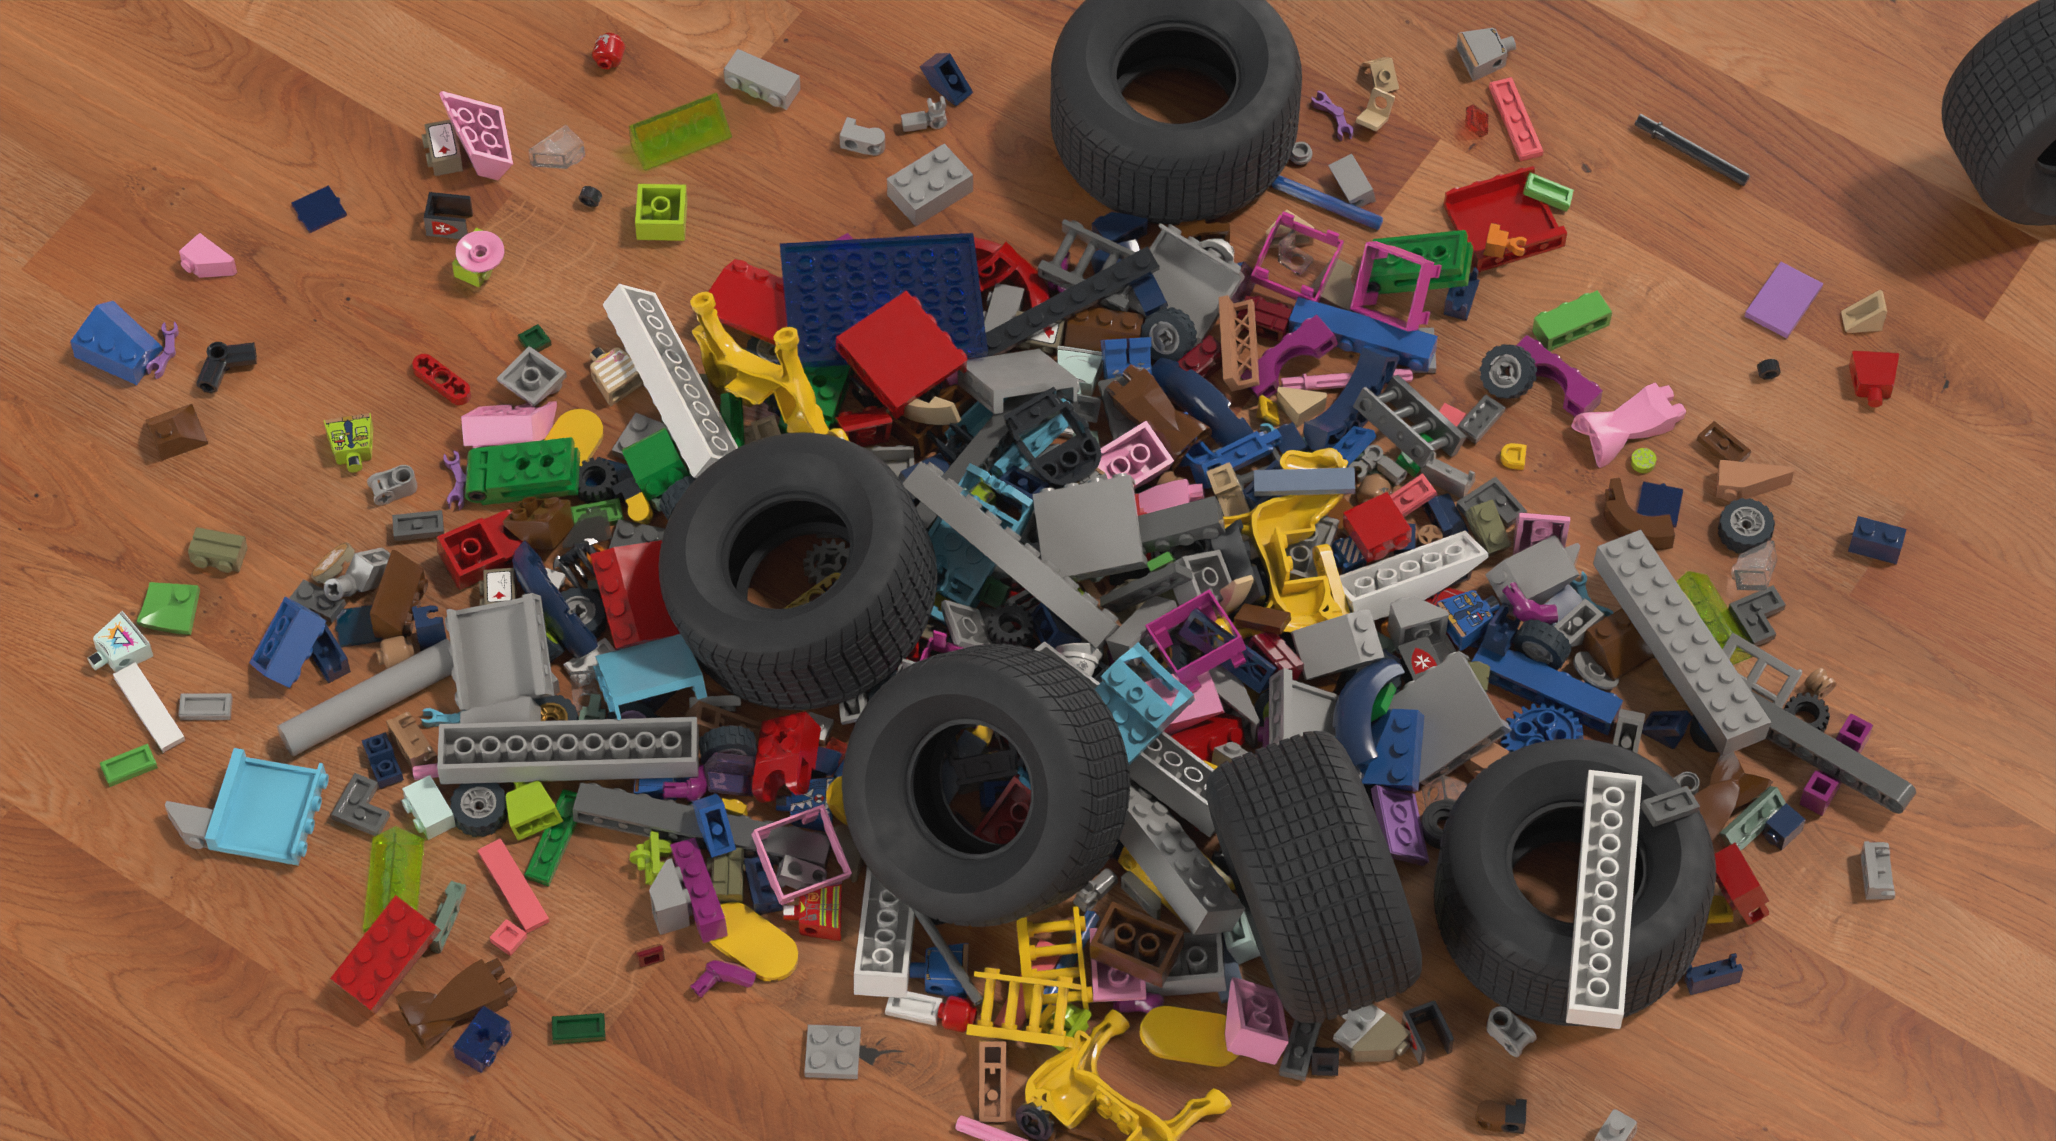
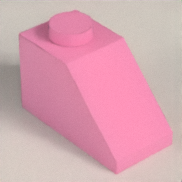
M201 233L179 251L181 266L188 273L193 272L199 278L233 276L237 273L234 258Z

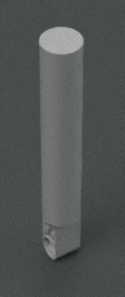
M446 638L279 724L277 729L285 747L292 756H295L452 675V667H454L453 657L448 649V643L451 641Z

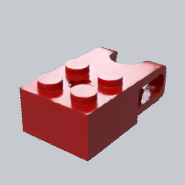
M512 509L504 510L485 519L479 518L437 536V553L459 590L483 581L484 570L513 567L512 559L515 550L523 541H514L505 536L511 531L504 526L503 520L511 513Z
M806 711L762 721L752 782V793L760 803L773 801L778 790L785 784L795 796L808 792L811 771L815 770L821 727Z
M1736 842L1715 853L1716 883L1732 911L1738 909L1748 925H1752L1768 916L1769 910L1765 904L1769 902V899Z

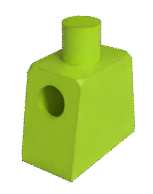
M536 780L531 783L514 782L516 789L506 794L509 824L518 841L563 822L555 804L540 781Z

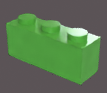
M1598 290L1590 294L1585 293L1574 301L1564 302L1551 311L1539 313L1534 318L1532 332L1544 348L1552 351L1609 326L1612 311Z

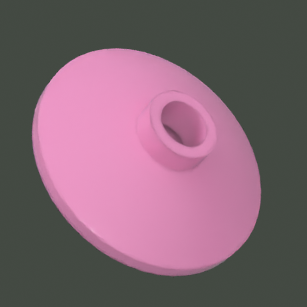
M488 231L471 232L462 237L456 246L457 261L463 268L471 272L490 271L497 267L504 257L503 242L497 235Z

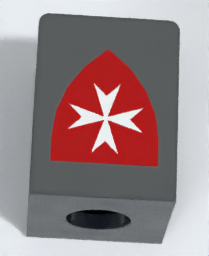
M429 192L424 213L426 236L461 239L467 235L466 219L434 215L438 213L472 217L471 197Z
M1428 637L1398 646V651L1402 658L1396 662L1405 671L1401 675L1405 684L1410 681H1416L1423 676L1427 669L1441 664Z
M1435 1000L1404 1011L1401 1025L1411 1032L1409 1043L1419 1065L1424 1063L1426 1048L1415 1025L1431 1020L1446 1053H1452L1454 1038Z

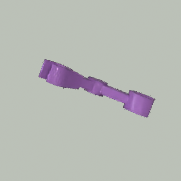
M1317 91V98L1321 99V101L1311 97V105L1316 109L1333 115L1338 125L1337 138L1340 141L1343 139L1342 132L1349 133V137L1352 139L1353 128L1346 123L1343 114L1344 110L1341 107L1335 106L1324 92Z
M165 322L162 324L161 328L165 337L164 351L146 366L148 375L153 369H158L155 372L156 379L163 376L167 362L176 355L175 338L178 336L179 331L175 322L172 331H167Z
M453 451L454 461H448L445 454L443 457L445 466L452 470L456 478L455 487L448 495L447 503L450 509L451 503L454 500H459L458 507L461 510L464 507L463 491L466 485V475L460 467L458 452Z

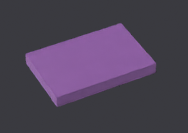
M1780 262L1747 309L1745 317L1788 338L1822 289L1823 283Z
M1375 785L1371 788L1376 817L1392 859L1424 866L1429 862L1415 794Z

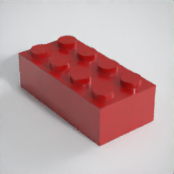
M395 895L330 979L376 1014L441 930Z

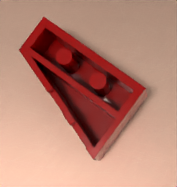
M1221 713L1171 736L1202 761L1205 760L1209 763L1212 762L1215 747L1229 742L1237 743L1241 746L1245 742L1241 718L1227 713Z

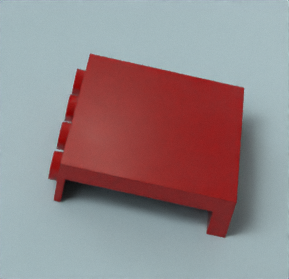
M1534 166L1519 168L1515 172L1504 175L1499 174L1491 179L1476 181L1471 185L1461 188L1456 187L1445 192L1443 206L1455 231L1466 230L1468 235L1467 242H1471L1473 246L1471 263L1473 267L1478 269V273L1565 247L1567 231L1564 225L1558 226L1548 204L1523 194L1527 176L1529 173H1535ZM1490 224L1500 225L1499 230L1509 232L1507 239L1516 237L1526 238L1525 246L1517 245L1525 249L1523 256L1515 255L1508 248H1505L1503 258L1483 255Z
M907 290L836 337L835 349L895 419L904 414L905 406L958 370L964 374L967 369L968 358L964 351L955 347L950 335L946 331H941L937 326L935 318L931 314H927L922 309L920 301L915 296L912 297Z

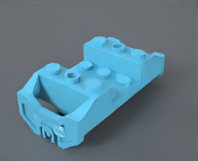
M969 464L966 468L967 471L958 484L963 488L961 494L965 497L968 494L973 496L983 505L980 509L984 513L990 511L1002 521L1000 526L1003 529L1009 527L1021 536L1034 511V501L1011 485H1007L1004 481L997 479L993 475L991 476L987 471ZM982 481L997 493L1009 496L1022 505L1020 520L1013 519L998 510L994 505L991 506L977 495L974 496L969 493V491ZM938 516L928 532L936 556V592L952 602L977 608L981 601L977 598L987 577L991 576L997 564ZM933 606L930 616L947 627L942 612L938 610V607Z
M1139 642L1119 657L1101 676L1102 682L1095 688V691L1105 702L1118 725L1124 741L1129 765L1195 701L1194 694L1163 668ZM1139 658L1155 678L1171 693L1177 695L1172 706L1168 705L1126 664L1132 659Z

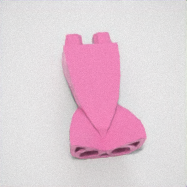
M1656 383L1644 387L1639 393L1613 412H1587L1576 415L1571 427L1573 430L1590 436L1596 463L1601 468L1609 464L1624 447L1627 439L1647 438L1671 431L1676 422L1684 419L1686 410L1680 403L1673 406L1669 403L1674 397L1669 385L1658 387Z
M1187 479L1157 485L1139 493L1140 508H1143L1144 512L1147 513L1205 499L1203 485H1189Z

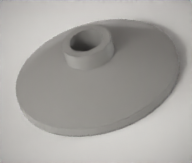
M1579 652L1574 657V666L1585 682H1589L1602 689H1613L1617 686L1619 678L1613 681L1606 674L1605 670L1591 657L1589 652Z

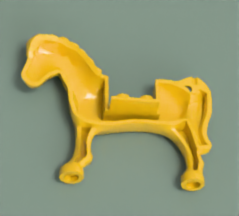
M701 292L693 296L690 303L701 325L695 327L692 330V334L700 346L702 364L708 381L720 397L721 394L725 393L734 394L735 397L742 398L743 405L751 408L753 405L761 404L774 393L784 423L788 424V433H820L849 441L843 429L833 428L829 430L824 421L823 412L816 404L814 391L804 373L798 356L797 345L799 337L797 329L793 327L782 328L773 336L776 344L774 351L781 364L778 365L746 351L734 341L719 321L717 310L714 309L716 303L712 293Z
M1334 448L1320 449L1312 453L1290 450L1286 451L1280 459L1282 469L1346 468L1348 465V461L1344 460L1342 455ZM1344 494L1286 495L1263 502L1249 513L1237 516H1223L1225 528L1236 520L1241 519L1244 527L1241 530V534L1250 538L1257 551L1269 582L1270 593L1266 608L1291 613V621L1283 632L1291 633L1294 630L1342 616V609L1330 595L1327 575L1290 580L1289 574L1290 571H1293V561L1291 556H1286L1285 549L1288 545L1299 543L1312 536L1316 531L1315 525L1341 501ZM1326 606H1328V607H1329V610L1326 611V612H1323V610L1326 608ZM1222 618L1214 621L1232 634ZM1235 626L1242 639L1265 633L1264 631ZM1214 635L1222 642H1224V639L1220 635Z
M1113 1009L1099 1025L1093 1027L1090 1036L1084 1031L1078 1030L1074 1035V1048H1066L1061 1053L1048 1059L1028 1079L1025 1089L1027 1104L1033 1102L1037 1107L1042 1106L1043 1110L1051 1112L1068 1129H1073L1079 1125L1096 1107L1097 1112L1103 1118H1110L1117 1123V1127L1125 1135L1130 1134L1126 1141H1178L1202 1117L1212 1114H1223L1232 1106L1226 1095L1213 1088L1206 1094L1205 1098L1188 1100L1184 1108L1174 1118L1162 1120L1149 1110L1126 1099L1113 1090L1100 1078L1097 1071V1061L1102 1049L1110 1038L1123 1034L1130 1027L1126 1018ZM1044 1095H1046V1101L1042 1099Z

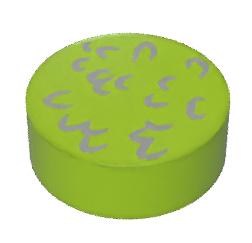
M1639 448L1633 452L1631 466L1635 471L1649 473L1654 469L1656 455L1652 450Z

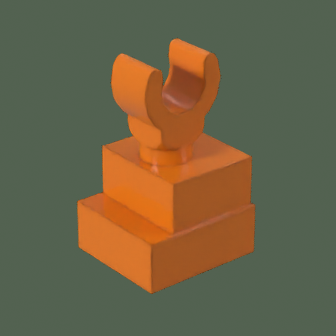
M1491 223L1483 255L1503 258L1505 248H1508L1515 255L1523 256L1525 249L1517 245L1525 246L1527 239L1524 237L1507 239L1509 232L1499 230L1500 225Z

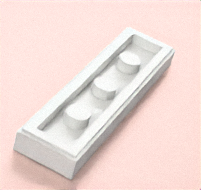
M136 662L113 674L117 684L162 753L185 741L184 735Z

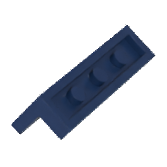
M1197 608L1191 612L1179 632V635L1205 654L1235 639L1232 634ZM1196 618L1203 623L1204 628L1194 620ZM1214 635H1220L1224 639V642H1222ZM1246 646V650L1242 651L1246 663L1234 668L1231 659H1228L1220 665L1260 694L1269 688V678L1277 668ZM1259 664L1266 669V674L1264 675L1255 665Z

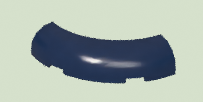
M1362 348L1357 366L1340 396L1321 415L1304 422L1303 433L1310 449L1316 451L1333 448L1353 426L1364 427L1368 420L1353 405L1364 387H1367L1374 395H1380L1384 385H1388L1393 377L1399 355L1375 348Z
M1160 358L1152 366V376L1168 399L1195 419L1208 425L1212 430L1211 437L1219 448H1223L1254 433L1243 417L1238 419L1230 409L1231 402L1191 369L1185 371L1179 367L1178 362L1166 358Z
M526 541L522 542L515 550L512 561L515 575L525 594L533 593L541 596L544 622L574 658H581L598 647L596 637L574 612L569 614L570 608L558 588L548 577V572L541 557Z
M1385 658L1361 669L1346 683L1336 702L1333 715V728H1335L1336 739L1346 749L1356 770L1363 769L1379 757L1372 738L1371 713L1375 698L1380 689L1405 673L1401 665L1394 659Z

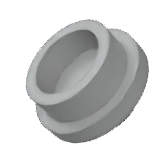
M1296 142L1289 159L1295 164H1306L1312 159V149L1305 142Z

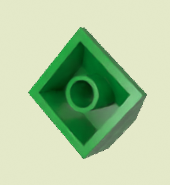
M666 427L622 449L627 464L647 501L666 492L676 481L686 476H691L687 463L680 455V451Z

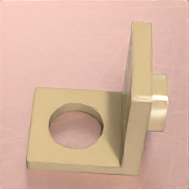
M1382 57L1362 63L1364 67H1370L1375 88L1385 92L1399 89L1392 58Z
M1374 87L1367 109L1357 117L1356 123L1374 131L1379 130L1388 121L1395 96ZM1378 96L1385 98L1387 101L1386 108L1381 109L1377 107L1375 98Z

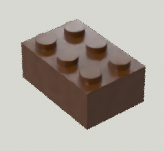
M1112 901L1090 943V958L1162 988L1184 946V931Z

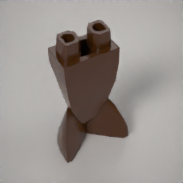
M1130 364L1122 373L1128 383L1123 387L1114 380L1107 386L1106 391L1113 400V406L1125 417L1137 425L1147 421L1173 458L1174 462L1169 468L1173 472L1190 448L1212 435V430L1208 425L1194 417L1175 410L1155 378L1145 368L1140 370Z
M1734 752L1719 756L1712 772L1709 786L1694 795L1700 805L1699 811L1707 825L1712 844L1724 828L1734 808L1747 804L1761 796L1773 783L1768 778L1745 773Z
M498 958L487 963L480 959L456 975L438 995L430 992L406 991L395 997L407 1025L421 1046L428 1050L445 1035L456 1021L480 1014L497 1012L508 1006L507 999L517 993V987L510 977L500 983L496 981L495 978L505 973L504 967Z

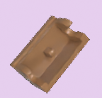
M410 712L403 713L386 721L390 736L412 771L414 766L426 765L438 759L437 754L428 743Z

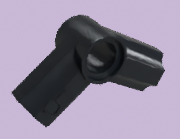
M223 342L211 343L207 347V358L196 382L197 387L204 392L212 394L218 391L223 376L230 367L257 364L255 342L226 345Z

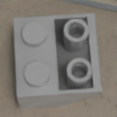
M672 858L666 860L649 889L652 914L660 935L690 926L689 916L693 915L688 890L683 887V876L680 867H674Z

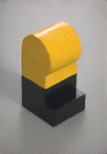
M634 476L611 486L615 495L620 500H626L629 506L628 515L635 523L648 525L652 521L653 510Z

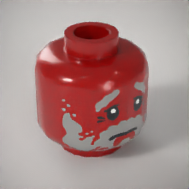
M605 33L596 39L592 58L600 68L610 69L617 67L621 64L625 44L617 34Z

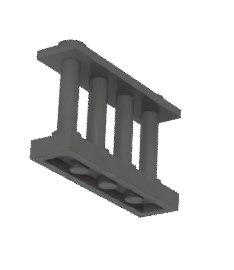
M1064 219L1062 222V232L1066 233V236L1053 260L1049 262L1042 260L1040 262L1038 276L1067 290L1085 280L1082 275L1097 248L1110 254L1102 270L1115 264L1118 259L1123 260L1136 252L1085 229L1077 221L1071 220L1070 222ZM1076 238L1088 245L1075 270L1068 272L1062 269L1061 264ZM1131 285L1096 304L1110 310L1128 312L1129 300L1126 294Z
M1399 375L1391 378L1384 393L1380 395H1374L1367 387L1362 388L1353 405L1356 410L1420 468H1425L1431 455L1437 449L1441 448L1450 457L1457 455L1467 437ZM1390 402V403H1392L1398 410L1392 411V410H1391L1386 404H1384V403ZM1407 417L1415 425L1410 427L1402 418ZM1424 432L1433 441L1426 442L1419 434Z

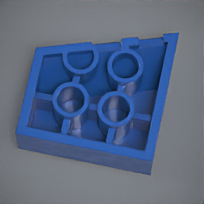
M114 301L96 305L70 341L75 358L135 385H138L146 374L147 364L158 357L163 350V347Z
M1389 709L1385 715L1371 722L1372 738L1379 757L1363 769H1360L1361 781L1365 789L1380 785L1400 791H1418L1425 717L1419 710Z

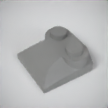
M529 346L497 377V381L532 406H536L547 395L557 393L561 389L562 381L567 375L566 371Z
M948 600L942 602V614L954 645L966 648L975 645L992 644L979 609Z

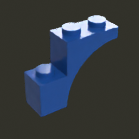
M1201 441L1190 448L1178 467L1190 466L1196 484H1202L1205 489L1212 487L1207 471L1224 465L1225 461L1223 456L1215 455Z

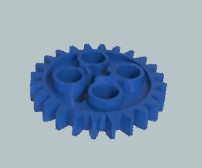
M1542 702L1540 708H1537L1533 703L1530 710L1523 706L1521 714L1514 711V719H1506L1512 731L1501 738V747L1511 753L1517 749L1544 741L1584 739L1583 727L1579 725L1578 717L1573 718L1572 711L1565 714L1564 706L1556 710L1554 703L1550 708H1546L1544 702Z

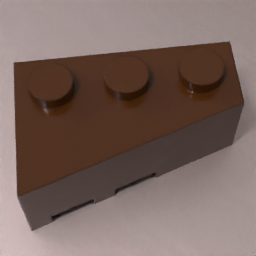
M957 384L948 386L940 390L939 395H935V397L953 402L960 417L974 405L972 396ZM888 412L892 418L890 434L907 447L913 446L914 452L921 458L936 447L928 438L927 431L930 430L937 438L944 441L946 439L944 433L950 428L948 424H925L903 416L895 419Z

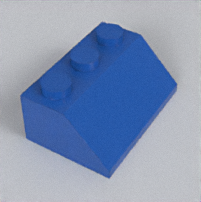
M285 596L249 663L264 676L290 688L292 683L298 680L304 661L311 656L312 646L316 639L323 634L326 620Z

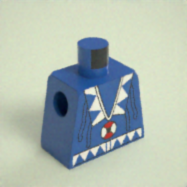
M834 777L810 780L809 790L803 795L795 796L793 792L792 796L777 795L776 811H791V816L824 804L833 826V814L827 804L826 791L829 784L834 781ZM818 813L819 815L815 821L803 825L802 819L791 823V825L826 832L820 813Z

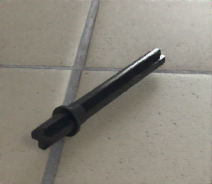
M1640 114L1634 123L1638 128L1651 134L1652 139L1657 138L1742 186H1745L1750 178L1748 173L1663 126L1661 121L1657 123Z

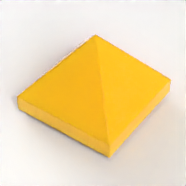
M1263 395L1259 396L1256 417L1273 425H1280L1277 404Z

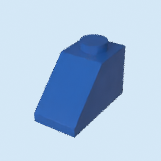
M714 794L692 801L698 826L710 856L715 857L736 850L725 805L721 798Z

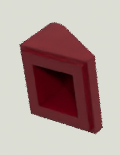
M661 944L635 951L641 968L665 960L664 948Z

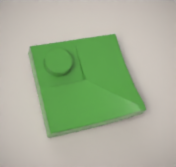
M149 582L146 598L137 618V624L158 631L191 635L200 594L199 586Z

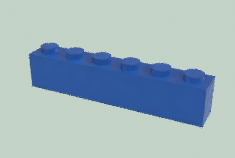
M1301 297L1297 298L1289 318V333L1296 331L1306 319L1312 318L1317 314L1335 335L1338 345L1335 347L1360 354L1362 348L1388 351L1399 355L1397 363L1399 365L1409 367L1415 371H1429L1433 356L1437 350L1438 336L1418 330L1405 331L1365 315Z
M1480 646L1472 662L1479 661L1490 666L1488 683L1540 706L1544 702L1546 708H1550L1553 703L1556 710L1564 706L1565 714L1572 711L1573 718L1578 717L1580 724L1607 736L1612 730L1622 708L1623 700L1614 693L1604 692L1589 682L1577 680L1570 674L1550 668L1544 662L1532 660L1519 651L1509 649L1505 656H1501Z

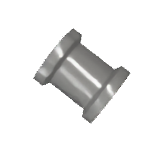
M342 575L338 579H329L324 585L325 595L332 601L340 600L343 596H352L357 590L356 581L351 575Z

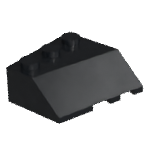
M1241 519L1236 520L1225 528L1226 533L1211 539L1209 552L1221 551L1232 581L1252 575L1254 579L1245 600L1233 613L1228 615L1231 622H1234V617L1244 603L1264 607L1266 597L1257 566L1250 564L1251 548L1249 542H1243L1241 537V530L1244 528Z

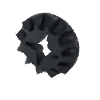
M1031 1102L1029 1104L1023 1103L1017 1109L1015 1114L1016 1122L1022 1132L1029 1138L1036 1141H1045L1054 1132L1052 1127L1054 1121L1048 1118L1050 1113H1045L1042 1106L1037 1107L1035 1103Z

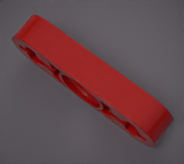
M419 354L413 359L414 374L455 405H464L470 401L471 391L469 384L431 355ZM440 375H445L449 378L447 382L442 384L437 383L435 379ZM455 390H457L458 392H462L464 390V394L462 395L461 393H458L456 395Z

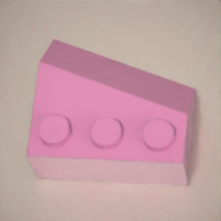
M441 91L439 95L447 115L477 174L499 180L513 165L502 107Z
M557 401L548 402L543 407H535L529 403L518 405L515 409H512V405L477 407L461 417L464 446L480 448L541 441L546 438L552 429Z

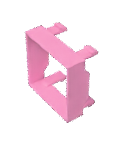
M824 804L757 828L751 834L771 888L774 890L781 905L793 902L794 898L823 887L839 885L842 883V880L848 879L852 874ZM818 813H820L826 834L844 874L784 896L761 840L768 838L770 830L802 819L803 825L815 821L819 815Z

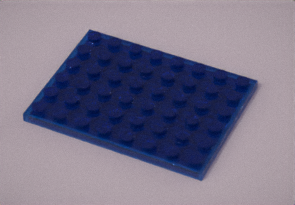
M973 233L780 243L787 327L797 329L799 337L797 345L798 356L803 368L849 365L835 349L836 337L906 290L912 297L915 296L920 301L922 309L935 318L937 326L942 332L946 331L950 335L952 343L957 349H962L967 358L988 357Z

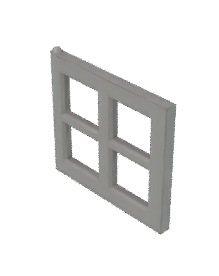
M1732 633L1722 650L1728 659L1731 658L1736 647L1756 657L1758 660L1748 677L1739 675L1749 690H1755L1772 700L1773 704L1782 708L1801 677L1802 670H1796L1735 633ZM1767 664L1788 676L1777 696L1756 684Z

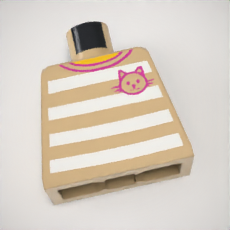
M597 347L590 353V358L594 361L590 365L591 377L610 407L643 385L644 382L639 372L635 369L630 355L622 349L614 348L605 353L601 347Z

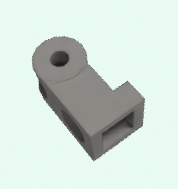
M847 117L840 133V148L877 156L885 150V134L879 128L873 127L869 129L856 125V119Z
M786 854L779 863L776 873L780 887L784 888L786 885L799 890L823 882L827 877V871L824 868Z

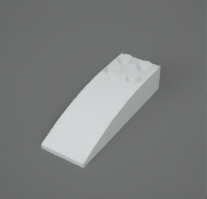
M1466 531L1340 575L1349 611L1353 613L1370 609L1373 621L1382 617H1388L1390 603L1399 598L1407 599L1414 596L1421 600L1429 598L1488 558V552Z
M868 866L854 969V995L907 998L915 914L909 905L896 898L879 882Z

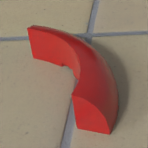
M962 236L961 262L972 263L994 253L1002 244L987 239ZM1017 253L1020 264L1007 278L1017 287L1019 286L1024 289L1029 309L1052 297L1044 279L1038 276L1037 269L1027 259Z
M1006 241L989 256L972 263L960 265L933 262L922 258L907 248L887 274L899 284L912 290L917 289L927 292L931 296L961 297L982 292L984 289L1000 283L1019 266L1020 259L1013 247Z

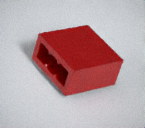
M1388 492L1343 512V526L1367 563L1374 559H1382L1393 550L1403 549L1411 542L1412 529Z

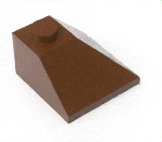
M192 404L145 420L161 461L208 445L207 438Z

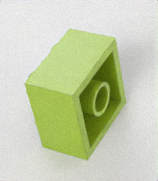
M638 184L635 218L637 240L685 241L687 217L686 185Z

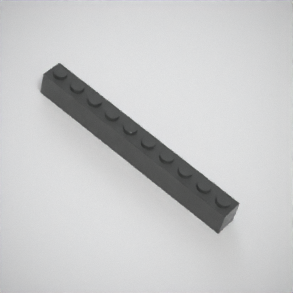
M1215 496L1138 516L1144 555L1154 551H1166L1170 547L1177 545H1190L1194 541L1201 539H1213L1220 534L1226 533L1222 507ZM1039 542L1030 544L1041 553ZM998 565L991 574L992 577L1012 588H1023L1022 585Z
M580 783L573 806V821L649 838L651 831L659 832L660 839L670 840L672 843H678L695 837L698 847L708 850L698 826L693 804L687 806L678 804L670 799H655L647 794L636 795L627 793L619 788H604L596 783ZM727 814L735 847L744 849L745 858L759 857L751 834L755 829L774 822L752 820L745 815L734 816ZM781 826L770 830L768 838L761 840L767 856L770 857V862H773L774 865H779L786 854L820 866L825 870L827 868L832 846L828 836L823 832L817 831L813 833L803 831L796 826Z

